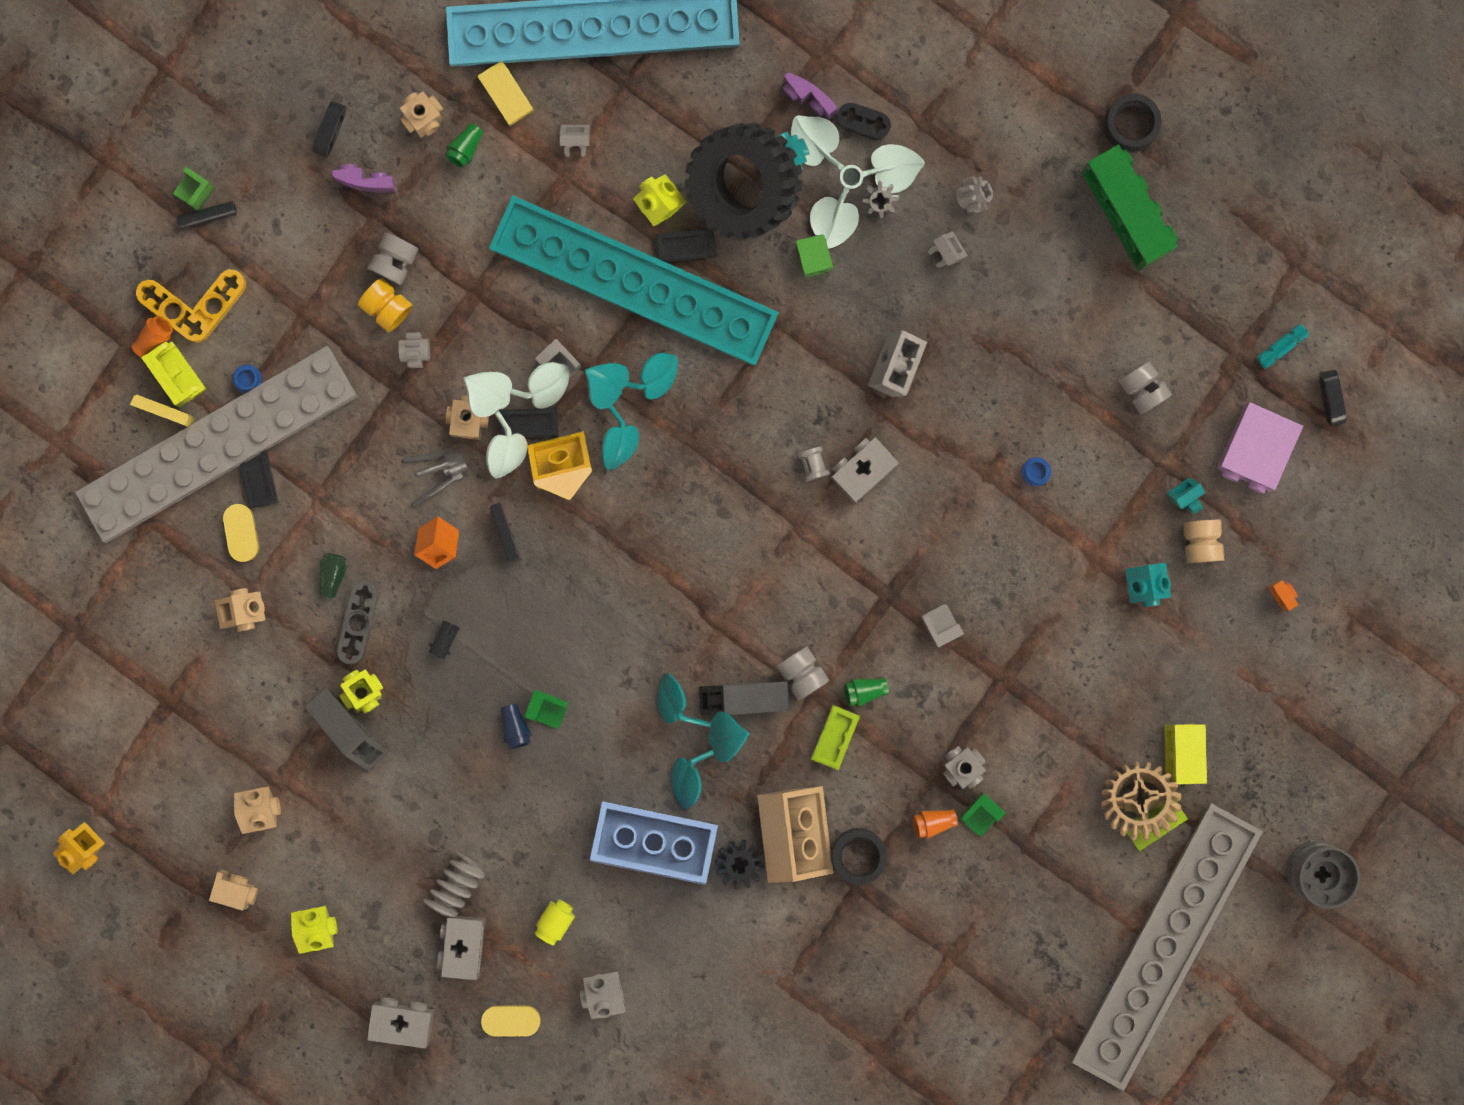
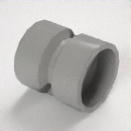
M385 232L378 245L380 253L373 255L367 270L391 283L401 286L408 273L406 265L413 263L419 249Z
M1151 361L1118 381L1127 395H1133L1132 403L1140 416L1173 395L1164 381H1158L1159 373Z
M808 646L776 666L784 680L792 682L789 688L798 701L830 681L821 667L814 666L816 659Z

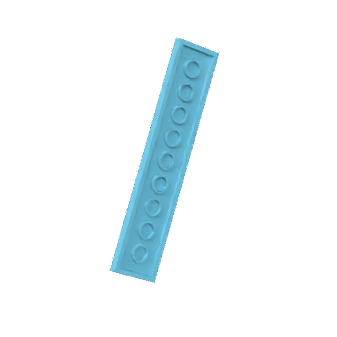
M537 0L446 7L449 62L451 67L497 64L499 62L514 63L740 47L737 0Z

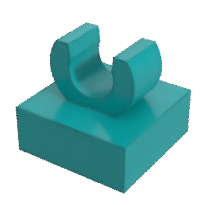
M1190 477L1166 493L1171 503L1180 509L1185 507L1193 515L1203 509L1198 498L1205 494V491L1200 483Z

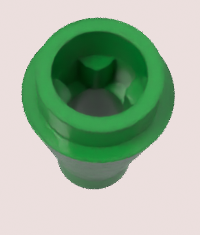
M469 123L466 129L446 147L445 157L460 168H464L466 164H471L480 138L484 134L482 129L475 124Z
M885 677L880 679H850V682L844 683V694L849 706L855 705L860 707L881 696L888 695L889 688Z

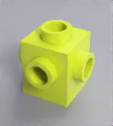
M666 174L657 179H654L653 176L646 179L639 186L641 191L633 198L653 226L671 218L686 203V200Z
M366 669L360 673L358 670H355L343 678L344 683L340 685L343 693L339 697L348 710L353 708L356 714L360 711L366 714L380 705L378 700L382 698L380 690L383 689V686L375 674L370 676ZM362 688L367 691L365 698L360 699L356 696L358 689Z
M326 906L291 913L292 937L299 954L334 947L333 935L338 934L335 917H330Z

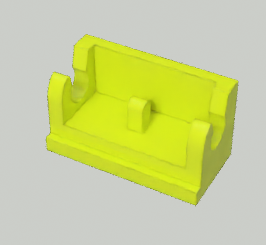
M164 342L147 355L145 354L141 357L174 405L181 408L207 390L174 342Z
M1164 725L1165 774L1170 773L1172 775L1170 782H1176L1177 784H1206L1205 725Z

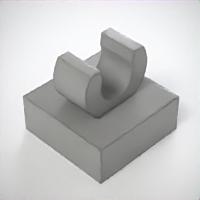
M561 125L560 146H565V156L570 157V148L578 146L581 149V157H585L587 146H589L590 125Z
M953 231L935 239L933 242L936 246L931 247L928 251L930 255L937 251L941 253L943 258L941 262L936 264L937 268L958 263L968 256Z

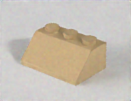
M823 786L757 795L768 883L796 882L833 874Z

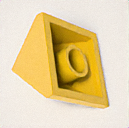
M584 431L528 445L533 481L537 489L542 488L570 500L592 472Z

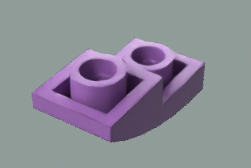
M791 73L784 75L783 83L785 86L782 88L792 101L797 99L800 104H803L810 98L812 101L809 104L819 117L824 115L827 120L837 114L838 107L815 85Z
M345 164L339 166L340 170H332L334 179L345 186L374 193L396 192L395 180L392 176H387V173H372L369 175L370 178L366 179L365 172L362 168H357L356 164Z

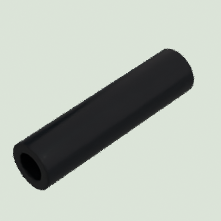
M229 201L179 215L176 218L180 230L237 215V210L234 202Z

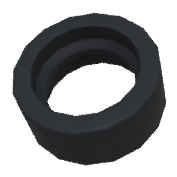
M1137 93L1124 95L1117 99L1106 113L1104 121L1105 134L1114 146L1119 144L1122 150L1126 149L1128 152L1141 151L1149 146L1159 134L1162 124L1161 112L1156 103L1147 96ZM1125 107H1140L1147 113L1150 126L1145 136L1131 140L1119 133L1116 128V118L1118 113Z
M852 828L843 832L835 840L831 850V861L836 873L844 881L854 885H866L875 881L883 873L887 863V850L882 840L874 832L864 828ZM854 839L868 841L876 851L874 866L862 874L850 872L842 862L844 847Z

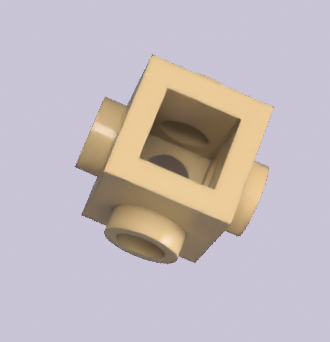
M424 91L419 94L415 92L402 102L404 105L400 107V110L404 116L400 120L410 133L415 130L420 138L424 135H431L444 122L439 113L443 108L433 95L428 98ZM422 108H425V113L423 115H416L418 111H420Z
M462 395L461 400H453V405L447 407L446 424H450L449 435L457 438L481 440L482 428L488 427L489 416H476L469 408L468 397ZM467 413H471V418L468 421H464V416Z
M248 588L230 591L231 596L215 600L220 629L237 627L238 632L255 629L254 623L266 620L264 614L265 607L260 592L248 593Z
M269 786L234 793V815L242 834L277 827V815L281 814L280 802L278 797L273 798Z

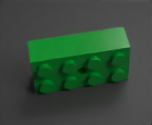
M1118 144L1087 162L1080 173L1137 271L1140 272L1178 247L1176 244L1178 238L1170 225L1166 227L1161 218L1163 212L1157 201H1151L1148 196L1146 181L1141 175L1137 176L1132 168L1134 163L1131 155L1126 149L1122 150Z

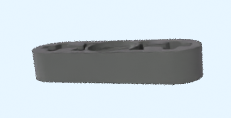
M360 581L351 590L337 648L339 659L346 664H357L365 656L379 598V591L371 582ZM365 586H368V592L373 593L372 598H367L364 607H370L369 613L364 610H353L354 604L360 606L362 598L357 596L358 590H364ZM356 614H361L366 619V626L361 631H355L350 626V620ZM347 632L354 636H363L362 642L356 640L355 649L359 650V654L352 656L351 660L348 659V654L344 652V648L350 647L352 638H346Z

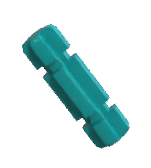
M1302 324L1296 325L1290 330V334H1285L1268 347V351L1264 350L1256 358L1258 363L1264 369L1270 367L1276 362L1275 359L1278 360L1297 346V342L1300 343L1309 336L1307 329Z

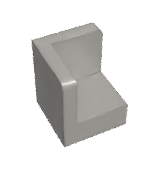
M557 339L535 358L539 365L548 362L567 364L569 367V379L581 368L580 363Z
M946 604L920 616L936 648L964 635L960 625L956 623Z

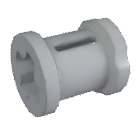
M822 446L797 454L798 459L802 460L806 473L804 477L805 482L830 475L829 470L825 469L821 456Z

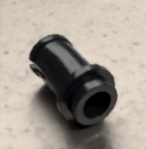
M443 620L433 644H429L431 647L429 653L444 660L447 655L450 656L451 652H449V649L460 628L456 625L451 626V623Z

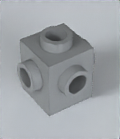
M957 746L945 755L947 760L943 763V766L946 768V771L943 772V775L953 787L958 784L962 789L966 786L971 789L984 779L981 774L986 771L982 766L986 761L976 748L971 751L966 746L962 749ZM965 762L971 766L970 772L966 774L960 770L961 764Z
M618 972L583 978L585 990L580 991V998L583 1009L588 1008L591 1019L606 1018L611 1015L626 1013L623 988Z

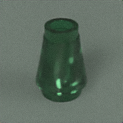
M324 553L323 559L319 560V595L331 598L336 597V593L348 568L346 557L333 553Z

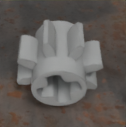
M981 176L962 179L963 187L958 188L956 192L959 205L964 209L967 208L968 213L987 210L986 203L990 202L993 198L991 185L985 180L982 181Z
M879 180L877 187L867 186L870 196L863 197V202L870 203L869 214L875 210L879 212L880 218H883L884 211L895 212V208L891 203L892 201H898L899 196L891 194L894 187L893 184L885 187L882 186V181ZM880 192L883 193L885 198H889L884 201V205H879L878 200H873L877 198V194Z
M420 332L406 333V340H399L400 362H407V367L423 368V361H430L429 339H422Z

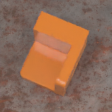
M437 516L418 529L414 555L435 569L456 558L459 530Z

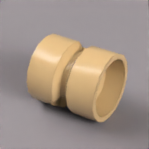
M1221 519L1183 523L1185 539L1190 541V544L1185 547L1186 564L1225 560L1223 544L1217 542L1222 533Z

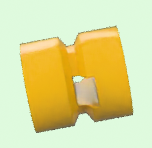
M380 278L363 294L358 302V306L370 316L377 315L376 323L387 333H390L403 322L414 305L402 294L394 295L393 286L384 278Z

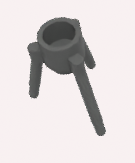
M450 448L442 452L402 458L403 463L432 459L440 460L439 464L416 471L414 473L415 477L442 469L445 476L451 474L446 480L412 502L411 506L413 508L425 502L454 481L463 478L462 473L468 471L460 449L453 451Z

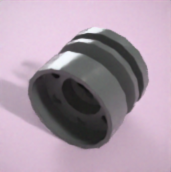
M1319 841L1304 843L1294 850L1287 862L1286 877L1288 885L1294 894L1317 907L1326 909L1342 907L1353 899L1359 889L1361 876L1359 866L1354 858L1343 849ZM1320 868L1323 869V874H1319L1318 878L1314 876V873L1318 872Z

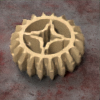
M1136 761L1134 762V769L1130 770L1124 764L1122 766L1123 774L1114 771V780L1107 779L1105 782L1108 789L1102 790V797L1107 800L1101 802L1102 809L1107 810L1104 813V817L1106 820H1112V829L1122 826L1120 835L1125 836L1128 831H1131L1132 840L1137 839L1138 833H1143V839L1147 841L1149 840V832H1153L1154 836L1158 838L1160 837L1159 828L1161 827L1164 831H1169L1170 825L1168 821L1175 823L1177 821L1175 813L1181 811V805L1176 803L1181 800V793L1175 792L1178 789V784L1170 782L1172 778L1170 773L1161 776L1162 767L1160 766L1152 771L1151 763L1146 762L1145 769H1141L1139 762ZM1144 782L1157 786L1162 793H1158V790L1151 791L1147 789ZM1134 783L1135 787L1132 792L1123 794V797L1118 798L1123 788ZM1139 790H1141V795L1145 800L1144 812L1141 811V805H1138ZM1161 804H1165L1163 810L1156 817L1148 820L1149 811L1159 808ZM1120 809L1136 813L1139 821L1128 818Z

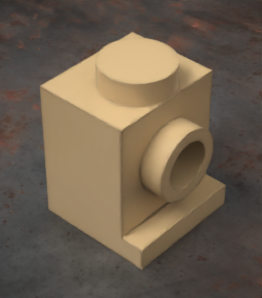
M221 870L217 872L209 901L242 911L247 909L249 904H254L258 888L254 887L255 885L248 884V878L231 874V877L228 878V871Z

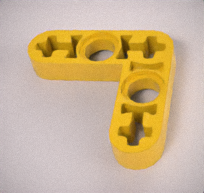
M229 269L224 271L194 309H191L153 280L142 281L136 289V296L141 304L157 316L165 318L172 328L194 343H200L210 336L246 289V280L236 270ZM237 276L236 283L239 286L237 289L231 287L226 292V295L230 297L228 301L222 295L216 293L218 288L222 292L226 290L228 284L225 281L228 277L234 279ZM156 287L154 293L164 301L159 304L152 298L145 300L147 296L144 292L145 289ZM218 298L222 303V308L217 314H210L207 311L206 305L210 299ZM173 303L178 304L181 308L180 316L176 319H169L166 316L167 306ZM188 312L191 313V316L187 318L196 325L200 322L202 323L200 329L203 331L202 334L198 335L195 333L191 336L192 329L184 323L181 328L178 327L179 324L185 321Z

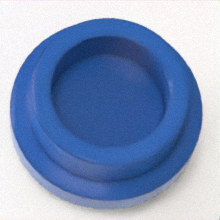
M242 365L233 374V384L238 391L247 393L262 384V374L253 365Z
M1033 457L1023 464L1021 473L1027 484L1041 486L1049 480L1051 468L1043 458Z

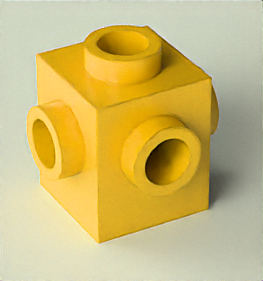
M84 822L74 831L68 829L58 838L57 842L60 845L53 852V855L62 867L75 874L81 868L85 871L88 870L99 859L96 854L105 843Z

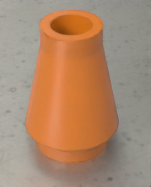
M161 316L149 318L138 338L132 344V350L138 356L143 357L162 343L167 342L171 339V333L173 332L171 324Z
M954 809L919 811L918 815H913L912 817L916 836L918 838L924 837L926 840L945 830L958 826L957 815Z

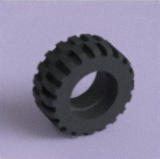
M738 123L706 136L700 141V146L694 148L690 155L693 161L687 163L685 172L690 174V176L685 180V189H690L691 196L687 197L689 204H694L697 209L694 214L699 220L705 219L707 221L705 226L712 232L719 229V235L725 238L732 236L736 240H745L749 237L755 238L778 227L781 222L786 221L791 216V209L797 207L800 200L795 194L802 191L803 182L798 181L797 175L802 174L800 165H795L793 158L797 157L794 149L788 150L785 146L788 141L782 135L775 137V130L769 127L760 129L761 126L758 123H748L746 125ZM738 154L748 158L757 166L761 173L763 195L759 204L755 207H747L738 203L726 188L724 170L728 159L732 155Z

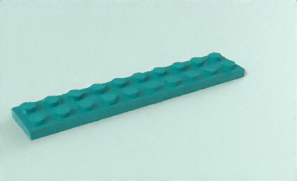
M513 195L489 246L491 251L753 366H756L779 314L778 311Z

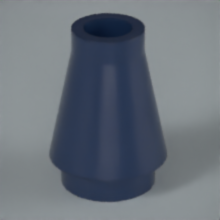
M518 704L501 708L504 743H507L508 749L529 745L532 734L519 711Z

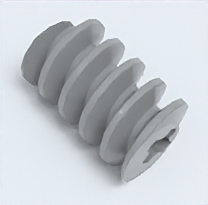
M456 852L461 858L460 862L450 860L454 871L446 869L443 871L448 878L447 881L437 879L436 882L441 890H430L434 900L425 898L423 900L427 906L445 917L455 918L458 916V911L455 907L463 908L465 905L461 897L470 898L472 893L468 887L477 888L478 882L474 877L484 878L485 876L484 871L476 862L460 852Z

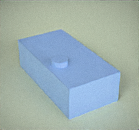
M602 801L590 861L706 885L718 825Z

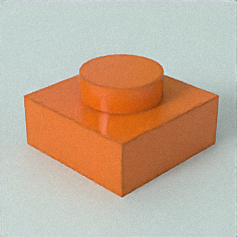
M1279 580L1267 587L1283 612L1290 611L1299 605L1295 600L1298 595L1289 582L1285 584L1283 580Z

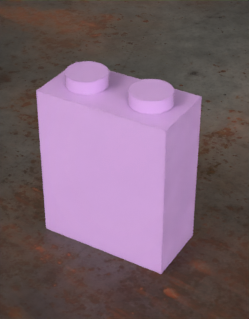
M1249 402L1243 406L1216 468L1223 471L1222 476L1229 480L1238 482L1241 479L1250 483L1249 488L1256 492L1265 494L1266 491H1274L1303 426Z

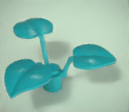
M658 353L650 357L642 367L640 374L641 383L628 382L629 372L627 368L618 363H606L585 369L589 398L592 405L598 409L608 408L619 423V427H611L603 439L602 460L607 470H613L625 463L635 453L639 444L638 429L633 425L625 426V421L613 407V404L620 397L622 389L625 387L639 390L644 388V396L648 399H656L664 395L672 386L677 375L678 359L675 354Z
M664 673L657 692V707L662 719L667 723H674L678 718L680 721L711 728L709 743L713 749L690 759L689 762L683 757L678 758L672 768L671 784L674 795L684 809L689 810L697 802L702 785L699 772L694 768V765L712 755L720 762L730 761L741 749L750 733L743 729L726 712L715 714L712 722L685 716L682 713L686 707L684 691L673 675Z

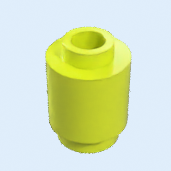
M560 899L556 903L550 901L536 924L537 929L534 934L551 945H555L557 940L561 941L575 918V915L572 913L573 907Z

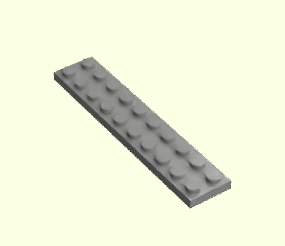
M327 345L75 493L102 542L108 543L237 468L241 463L256 457L260 452L268 450L358 396L331 348Z
M1212 803L1208 804L1071 1059L1073 1064L1123 1091L1125 1090L1263 831Z

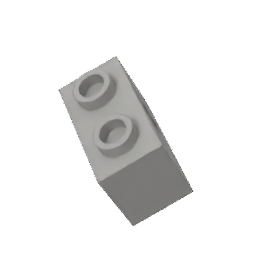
M903 330L888 332L868 386L891 397L907 396L927 342Z
M876 437L872 441L865 438L853 449L857 454L850 461L843 458L832 468L835 474L831 479L854 504L899 464ZM868 462L870 466L867 470L870 474L862 473L858 475L856 473L858 469L856 463L865 464Z
M457 916L455 918L447 917V922H442L440 939L445 940L444 951H439L437 969H442L441 977L477 980L479 978L485 918ZM459 940H463V946L468 947L462 954H458V949L453 948V945H456Z
M381 998L380 1002L376 1001L372 1005L367 1040L426 1049L430 1041L434 1009H428L426 1003L410 1002V1005L407 1006L398 1004L397 999ZM400 1015L403 1016L405 1022H409L402 1029L399 1028L398 1022H394Z

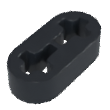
M331 101L328 105L313 144L312 151L324 157L330 155L346 115L347 107L334 101Z
M846 103L840 107L837 113L838 125L845 131L872 140H882L890 131V119L882 112L855 103ZM849 110L855 111L854 116L862 119V122L852 120L851 124L845 123L846 118L842 114H848ZM877 119L882 120V126L886 128L885 130L880 129L878 133L873 132V126L865 124V121L875 123Z
M1335 369L1320 372L1319 384L1326 420L1329 426L1345 424L1346 410L1339 375Z

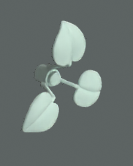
M798 115L792 123L791 136L797 135L798 140L803 138L809 150V155L805 156L807 159L805 164L810 166L819 165L825 157L840 170L838 180L844 188L839 200L837 201L832 197H824L813 205L810 212L811 228L815 235H825L828 249L836 247L847 240L858 225L859 214L856 206L850 203H843L849 189L860 186L863 177L876 174L875 182L877 186L878 181L881 180L882 186L894 185L891 193H898L912 184L925 164L924 160L914 151L900 145L888 144L877 148L872 153L871 162L874 169L862 171L855 165L844 166L829 154L839 144V133L832 122L821 117Z
M548 362L538 366L529 377V392L512 389L510 378L501 372H482L464 377L470 410L478 417H487L495 414L505 430V435L495 436L487 448V467L489 473L494 478H501L516 469L523 462L528 449L524 436L519 433L512 435V431L499 412V409H503L509 404L510 394L527 399L532 397V403L538 409L552 406L562 397L569 381V367L567 364Z

